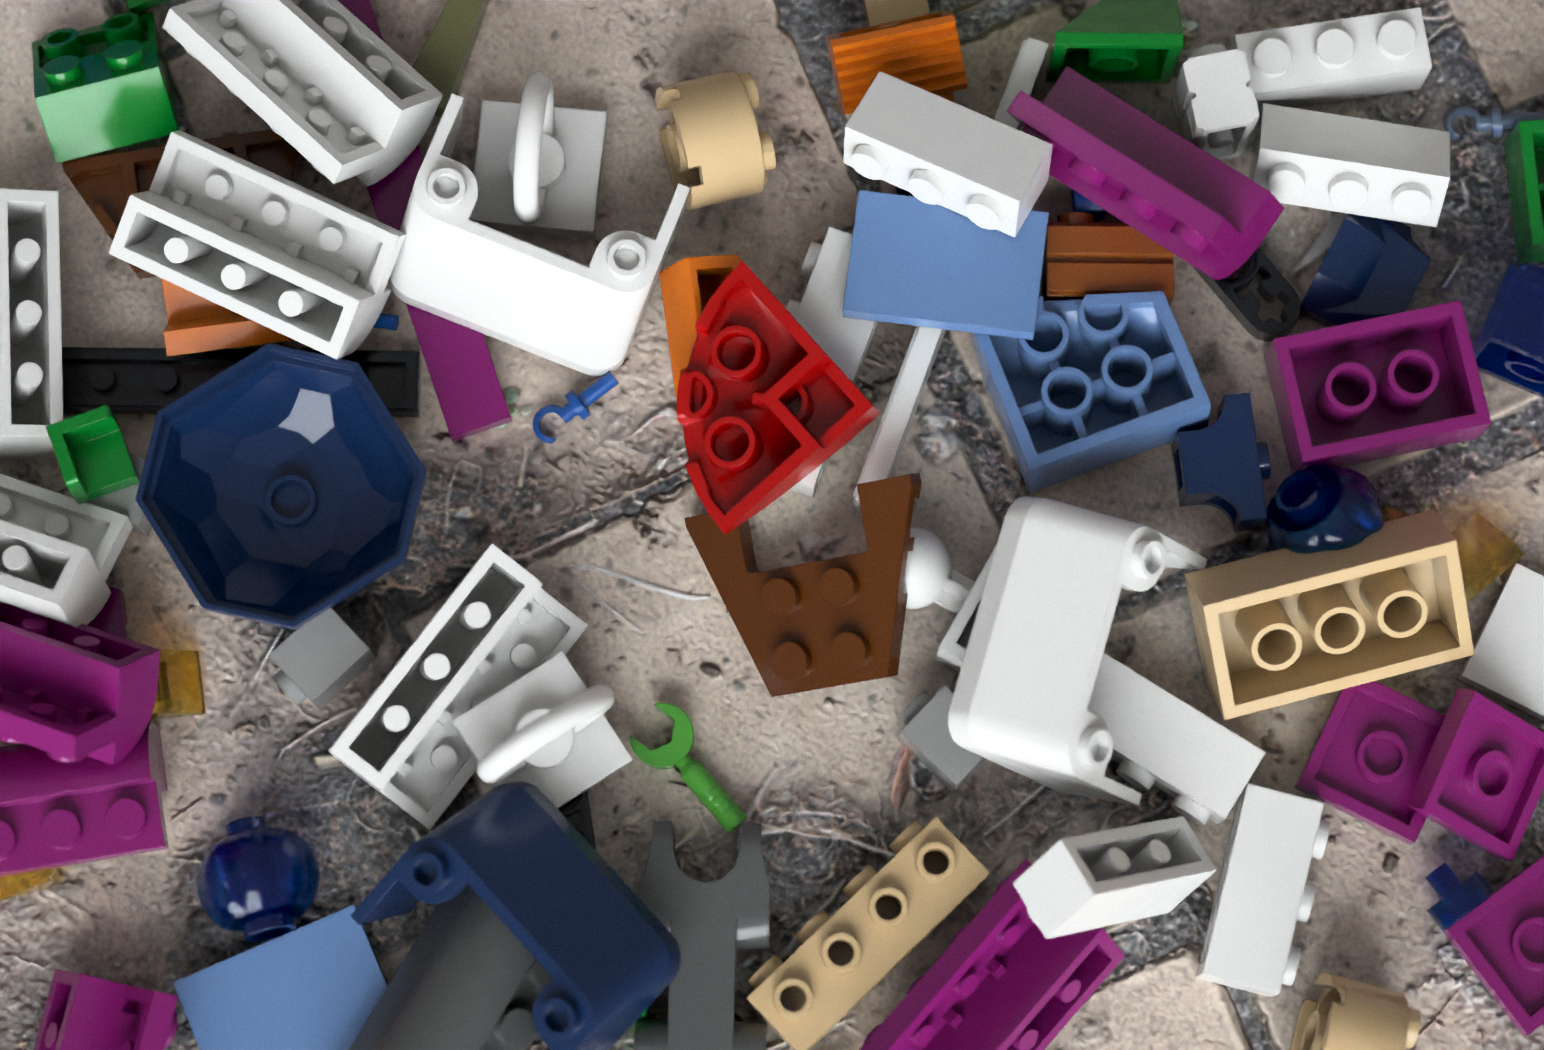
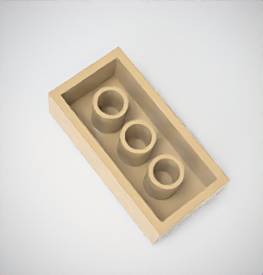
M1434 510L1184 574L1205 686L1224 720L1474 655L1457 540Z

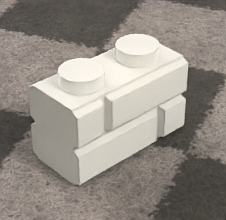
M1222 44L1207 45L1191 51L1188 54L1187 61L1182 64L1169 101L1175 128L1180 129L1178 135L1218 160L1236 158L1244 152L1260 116L1254 88L1248 87L1251 75L1244 51H1239L1238 49L1226 51L1225 45Z

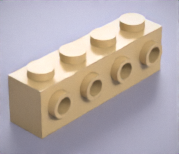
M937 817L925 828L917 820L912 822L888 846L896 855L879 872L870 864L866 866L842 890L849 900L832 917L823 909L819 911L797 932L795 937L802 945L785 962L775 954L747 981L755 989L747 997V1002L792 1050H810L988 879L991 873Z

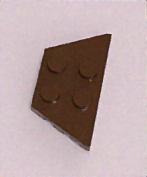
M272 129L203 140L290 181L293 179L301 156L292 145ZM166 146L62 162L64 173L112 241L130 195L149 191ZM128 263L139 279L157 277Z

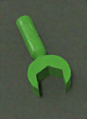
M655 703V707L674 722L672 741L649 750L629 735L634 754L643 764L653 769L666 770L677 766L680 769L681 779L700 799L727 833H731L748 816L700 761L693 760L689 756L694 745V731L692 723L685 712L669 703Z

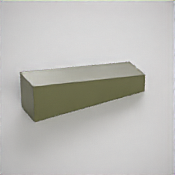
M448 0L412 66L443 94L434 114L440 118L443 116L451 94L458 95L490 0Z

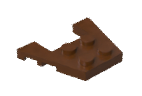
M920 473L857 484L867 550L863 553L761 572L757 569L749 520L725 535L708 513L685 518L686 528L771 697L898 675L908 593H903L908 551H913L915 537L910 538L914 499L920 498Z

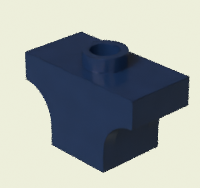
M1250 393L1224 395L1217 408V420L1212 425L1200 430L1178 432L1171 445L1179 507L1210 505L1221 510L1229 518L1234 532L1260 529L1267 519L1262 480L1270 479L1269 450L1266 441H1256Z

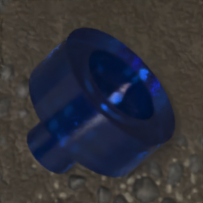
M1446 862L1425 877L1440 896L1426 911L1442 931L1456 923L1494 892L1478 871L1473 872L1460 881Z

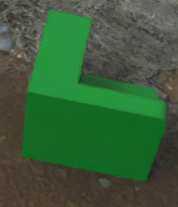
M108 405L46 426L66 486L78 504L140 483L120 424Z

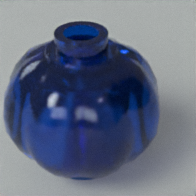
M1319 463L1291 474L1280 484L1276 495L1271 499L1266 509L1267 519L1265 520V527L1271 551L1285 548L1295 553L1311 554L1321 551H1337L1355 546L1369 535L1379 531L1384 526L1385 520L1381 510V499L1373 483L1365 475L1353 469L1342 468L1335 464Z
M250 816L230 822L226 825L227 836L210 848L199 867L197 894L202 909L221 928L227 931L244 932L245 940L249 942L277 938L295 930V918L302 916L310 908L319 887L320 870L313 849L303 838L292 831L266 826L262 816Z

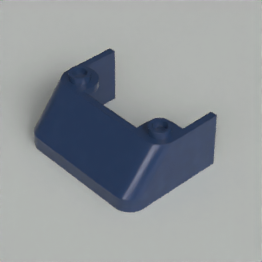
M523 781L501 784L494 787L412 844L351 914L358 925L410 913L419 901L428 904H438L452 900L469 884L553 978L537 996L532 1013L533 1024L537 1034L551 1050H610L672 982L679 971L681 963L680 948L671 932L543 792L533 784Z

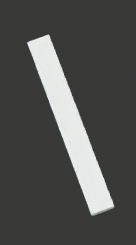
M1031 37L1023 41L994 120L1021 131L1022 126L1007 112V109L1020 90L1034 97L1046 65L1048 43ZM916 326L857 484L892 477L944 338L945 329ZM856 486L853 494V508H855L856 513L862 515Z

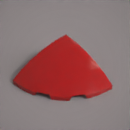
M743 261L723 280L698 318L695 325L697 338L692 347L688 366L680 371L677 391V420L683 426L685 446L688 454V461L685 463L686 469L705 509L725 535L791 489L881 414Z

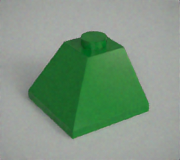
M1101 0L1055 32L1046 69V82H1057L1068 66L1094 83L1170 84L1183 48V29L1178 1Z

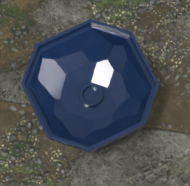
M268 343L157 412L135 500L205 611L296 630L406 561L427 471L358 362L340 358L336 360L330 356Z

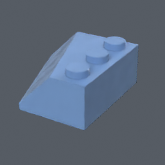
M1164 291L1086 294L1084 299L1043 301V296L1038 299L1033 340L970 333L985 385L1029 493L1172 442L1178 432L1200 430L1208 427L1211 402Z

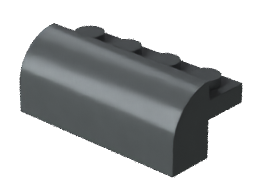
M467 884L455 898L436 905L349 1050H528L537 1035L532 1017L535 1000L553 978L471 886Z

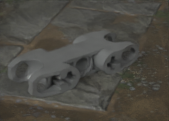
M653 821L651 845L640 882L639 899L675 937L680 948L681 963L676 977L669 984L668 1019L638 1018L635 1022L634 1050H766L767 1022L735 1021L737 949L769 950L771 892L762 852L760 823L742 824L739 853L734 868L722 879L702 882L689 878L677 866L672 821Z

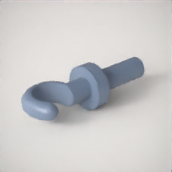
M1460 106L1449 112L1445 119L1444 127L1446 132H1450V138L1457 140L1460 136L1453 130L1452 122L1457 117L1468 116L1474 120L1477 132L1492 131L1493 138H1502V130L1514 129L1518 121L1543 120V111L1501 114V107H1491V115L1482 116L1478 110L1470 106Z

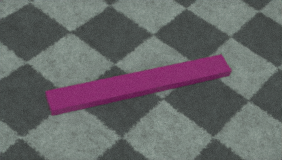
M338 0L383 41L370 0ZM419 144L393 172L369 187L367 186L378 221L397 230H400L415 179L424 160ZM406 303L452 442L512 422L483 334Z

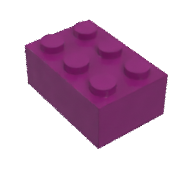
M1461 300L1274 338L1264 355L1292 477L1478 439L1491 424Z

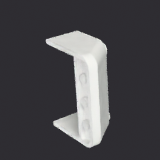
M452 93L415 179L399 231L407 235L389 278L391 289L400 300L409 305L583 374L603 376L609 371L611 373L614 372L624 362L658 279L659 272L663 267L682 220L690 188L678 183L656 240L634 231L623 230L611 233L599 243L589 266L470 220L478 199V184L474 174L468 167L450 159L462 130L464 104L463 97Z
M1024 496L1016 499L1007 510L949 708L948 726L955 743L964 749L1057 792L1139 806L1142 793L1104 776L1107 764L1112 756L1113 740L1106 721L1099 715L1088 711L1089 702L1121 589L1138 592L1146 591L1156 583L1164 567L1198 571L1205 569L1207 559L1145 525L1048 498Z

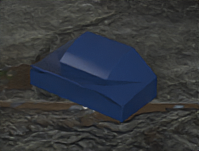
M1346 214L1301 302L1300 314L1326 327H1332L1405 312L1431 258L1412 240L1411 228L1402 222Z

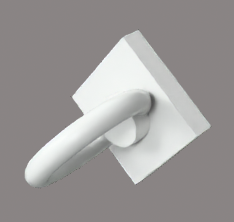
M534 72L527 78L521 103L482 100L474 176L478 184V199L470 220L499 230L595 238L608 119L607 111L554 107L553 82L544 72Z
M563 651L453 720V725L478 762L477 774L482 781L491 783L493 787L517 781L531 783L539 788L557 809L633 760L604 716V713L614 702L612 689L603 684L587 689Z

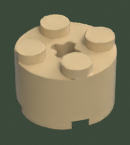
M729 70L658 87L655 99L656 112L668 109L670 121L666 128L659 129L661 145L675 191L678 183L690 188L685 209L687 211L762 193L764 185L768 184L767 170L776 168V156L769 133L767 131L758 132L753 110L759 108V96L752 74L750 72L737 74L734 70Z
M1323 972L1316 978L1313 984L1325 988L1318 1001L1305 998L1296 1021L1290 1050L1410 1049L1415 1044L1420 1031L1421 1011L1408 1007L1407 999L1403 993L1329 972Z

